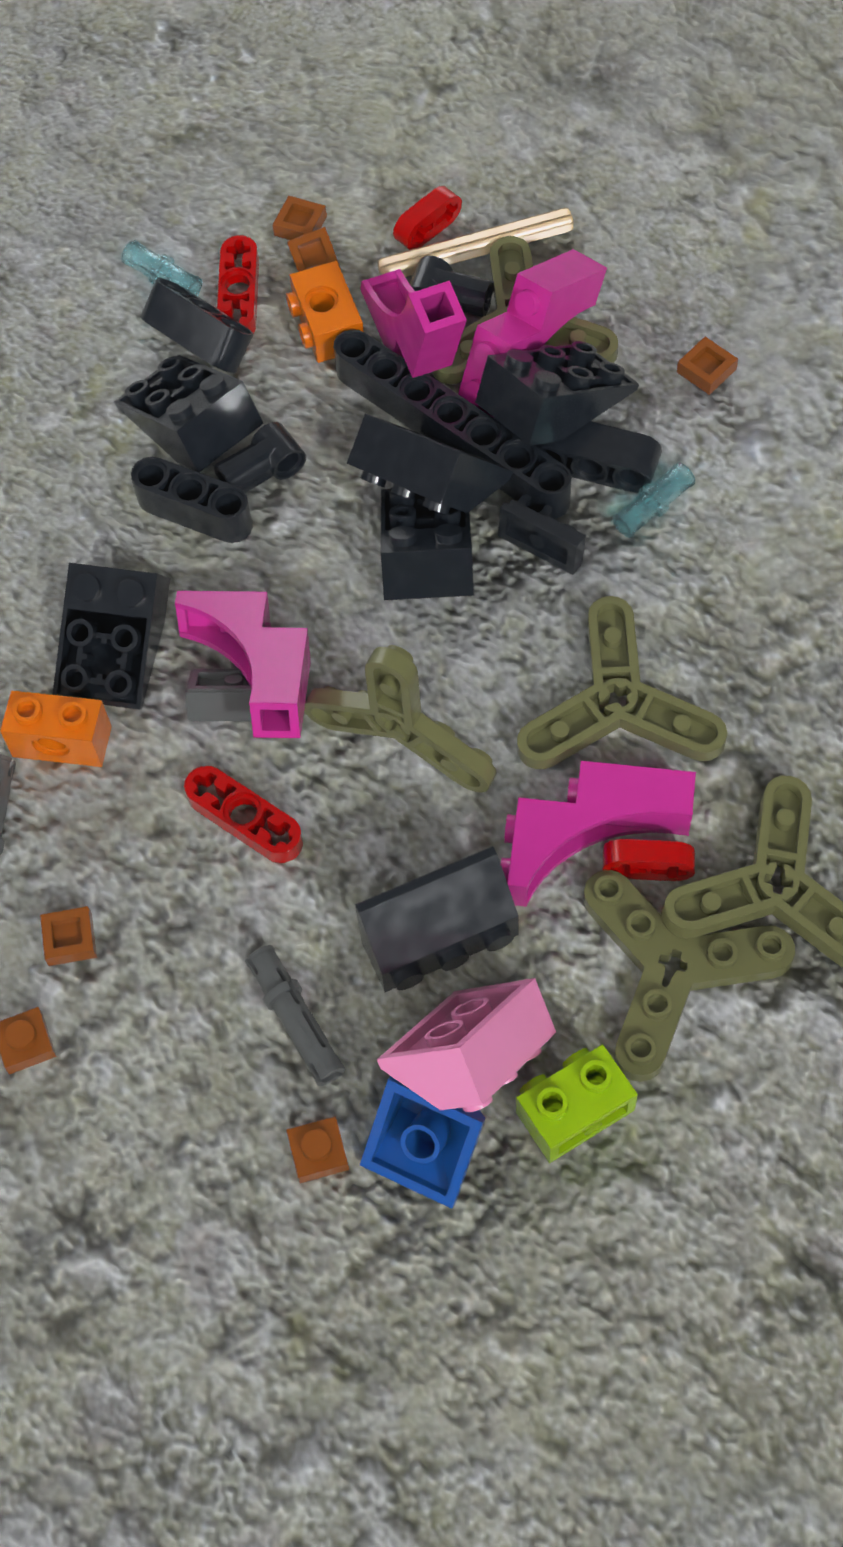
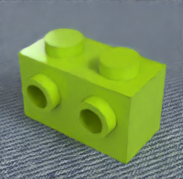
M603 1044L591 1052L587 1048L578 1050L563 1062V1069L548 1078L544 1074L538 1075L525 1083L519 1090L520 1095L516 1097V1114L549 1164L635 1111L638 1094Z

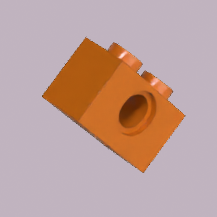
M337 261L289 274L292 292L286 293L288 308L292 318L300 317L302 323L298 324V330L302 344L305 349L312 347L318 363L335 358L333 346L334 340L339 334L347 330H360L364 332L363 322Z
M11 690L0 732L12 757L102 767L112 726L102 700Z

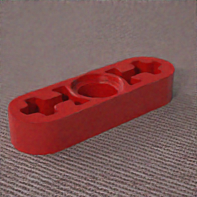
M236 235L225 240L220 248L217 309L233 319L234 309H240L241 318L239 323L250 329L254 334L257 321L259 277L257 245L250 237ZM238 254H243V267H236L235 260ZM235 283H245L249 286L246 291L239 294L228 291V288Z
M201 766L188 774L185 779L184 789L188 802L195 811L272 862L286 863L292 861L300 854L303 847V838L300 826L294 818L216 767ZM214 783L217 795L224 800L222 805L220 806L218 798L211 793L205 792L200 797L198 787L202 785L208 788ZM244 804L253 806L257 813L252 821L239 824L230 818L232 811L237 806ZM266 820L269 830L276 835L282 836L285 832H288L290 842L286 844L280 841L273 846L271 834L263 829Z

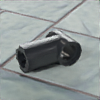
M425 256L419 260L409 283L415 291L450 280L464 313L480 317L487 315L494 291V281L455 272L445 260L436 256Z
M271 422L261 427L254 434L250 445L213 465L218 480L237 486L246 493L272 477L284 480L294 476L304 466L307 456L282 423Z

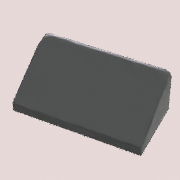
M239 669L191 670L185 691L188 719L190 721H251L249 705L251 687Z

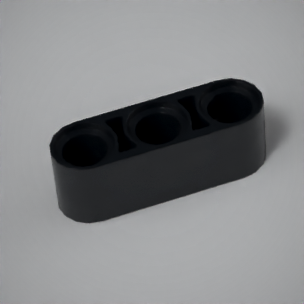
M160 277L156 278L140 316L147 324L207 363L229 373L237 372L253 336V332L186 288Z
M592 421L561 441L535 445L564 464L570 470L572 478L634 493L645 492L649 489L662 453V447L659 442L650 436Z
M158 457L143 458L132 467L131 480L138 504L147 513L223 542H240L251 534L253 525L247 495L237 486Z

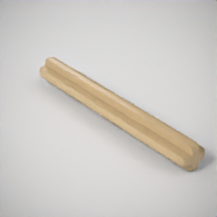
M564 207L386 256L378 260L379 274L382 275L401 269L405 277L412 276L419 260L425 256H436L452 265L488 255L493 243L506 236H516L524 239L527 243L568 233L573 230V217L570 210Z

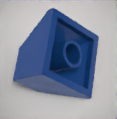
M390 1076L387 1080L360 1166L452 1209L459 1196L486 1118L480 1110L474 1112H464L463 1108L439 1110Z

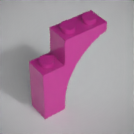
M572 249L519 272L507 312L477 325L458 395L487 413L475 403L488 355L503 354L512 349L522 351L540 349L570 319L596 305L607 267Z
M401 269L361 281L360 290L384 346L405 359L412 378L453 364L467 319L450 280L415 291Z
M177 591L175 608L180 637L199 642L218 651L238 667L251 687L249 705L253 738H301L311 664L308 628L271 627L267 592Z
M581 761L579 778H569L567 802L518 797L516 815L507 814L504 843H512L511 858H501V866L515 906L527 907L536 889L558 865L582 849L598 842L615 837L643 833L689 836L693 815L696 772Z

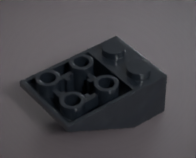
M575 341L572 345L557 347L544 345L540 349L526 351L512 349L507 353L488 355L475 403L527 445L531 446L565 439L637 391L639 383L625 374L623 367L609 362L599 355L593 345L582 341Z
M181 355L163 360L158 365V370L144 380H139L129 385L125 390V394L114 401L119 410L177 463L196 472L202 471L264 424L243 381Z
M392 487L390 489H381L380 554L384 600L474 596L470 512L466 513L450 507L448 515L423 506L425 497L419 494L416 501L391 492Z
M69 563L52 695L102 700L103 704L107 706L142 710L165 624L170 578L158 573Z

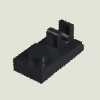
M528 494L522 495L517 502L511 500L509 504L504 502L500 507L498 537L574 575L583 561L586 535L577 531L569 524H563L551 518L552 507L547 504L538 513L530 509L532 496Z

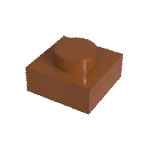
M288 195L272 224L274 236L292 240L320 229L327 218L326 206Z
M325 227L287 241L298 272L330 262H338Z
M705 336L678 361L677 373L710 395L737 370L738 358Z
M89 906L40 915L44 957L48 966L97 958L93 918Z
M39 1007L0 1021V1055L9 1075L57 1057L43 1013Z
M336 1116L286 1130L300 1184L350 1170Z

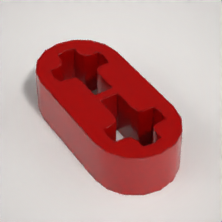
M438 186L399 217L393 229L394 238L409 250L424 246L457 218L462 208V199L446 186Z
M616 839L605 843L603 846L602 869L603 871L612 870L619 872L627 879L687 880L695 874V849L690 844L678 841Z

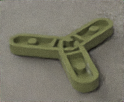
M506 236L498 239L491 246L490 269L492 281H494L496 310L464 328L453 364L432 372L434 378L445 384H458L462 382L477 325L507 312L517 274L533 267L531 249L524 239L516 236ZM573 317L544 344L557 347L572 345L575 341L586 342L593 345L599 355L614 363L618 355L619 342L612 330Z
M606 596L593 602L588 613L587 626L593 685L528 722L521 728L517 736V753L520 760L526 766L533 769H548L618 728L627 730L698 761H710L718 757L724 750L728 733L723 720L714 713L640 682L632 607L627 601L619 597ZM614 692L618 697L626 694V706L622 707L617 702L609 704L610 694Z
M389 645L388 647H377L374 649L365 665L367 691H343L325 686L324 688H314L307 697L304 712L320 726L334 731L394 738L466 789L479 793L486 792L497 775L496 769L492 764L493 761L487 753L477 748H470L455 737V732L449 726L439 721H433L421 713L418 670L413 663L412 655L399 646Z
M781 775L773 778L767 784L760 801L753 865L685 884L671 890L665 899L661 912L663 924L668 931L678 937L695 938L772 914L843 968V902L805 874L812 796L808 786L803 781L793 776ZM777 866L780 867V882L784 886L781 894L774 893L773 886L769 884Z
M612 870L599 871L593 874L586 882L583 896L586 910L642 972L616 1042L614 1060L623 1074L632 1081L643 1082L651 1080L663 1068L690 991L773 979L784 975L791 967L795 956V943L784 929L776 926H760L706 934L695 938H682L668 931L663 924L661 914L621 873ZM671 956L680 959L679 967L686 971L677 970L671 978L669 985L664 987L662 984L665 976V966L659 962L668 963Z

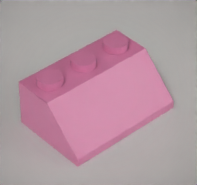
M535 978L458 990L448 996L377 1059L381 1070L439 1110L463 1108L464 1112H474L488 1106L493 1101V1094L503 1085L513 1081L518 1076L517 1071L527 1061L540 1055L542 1052L541 1047L556 1033V1030Z

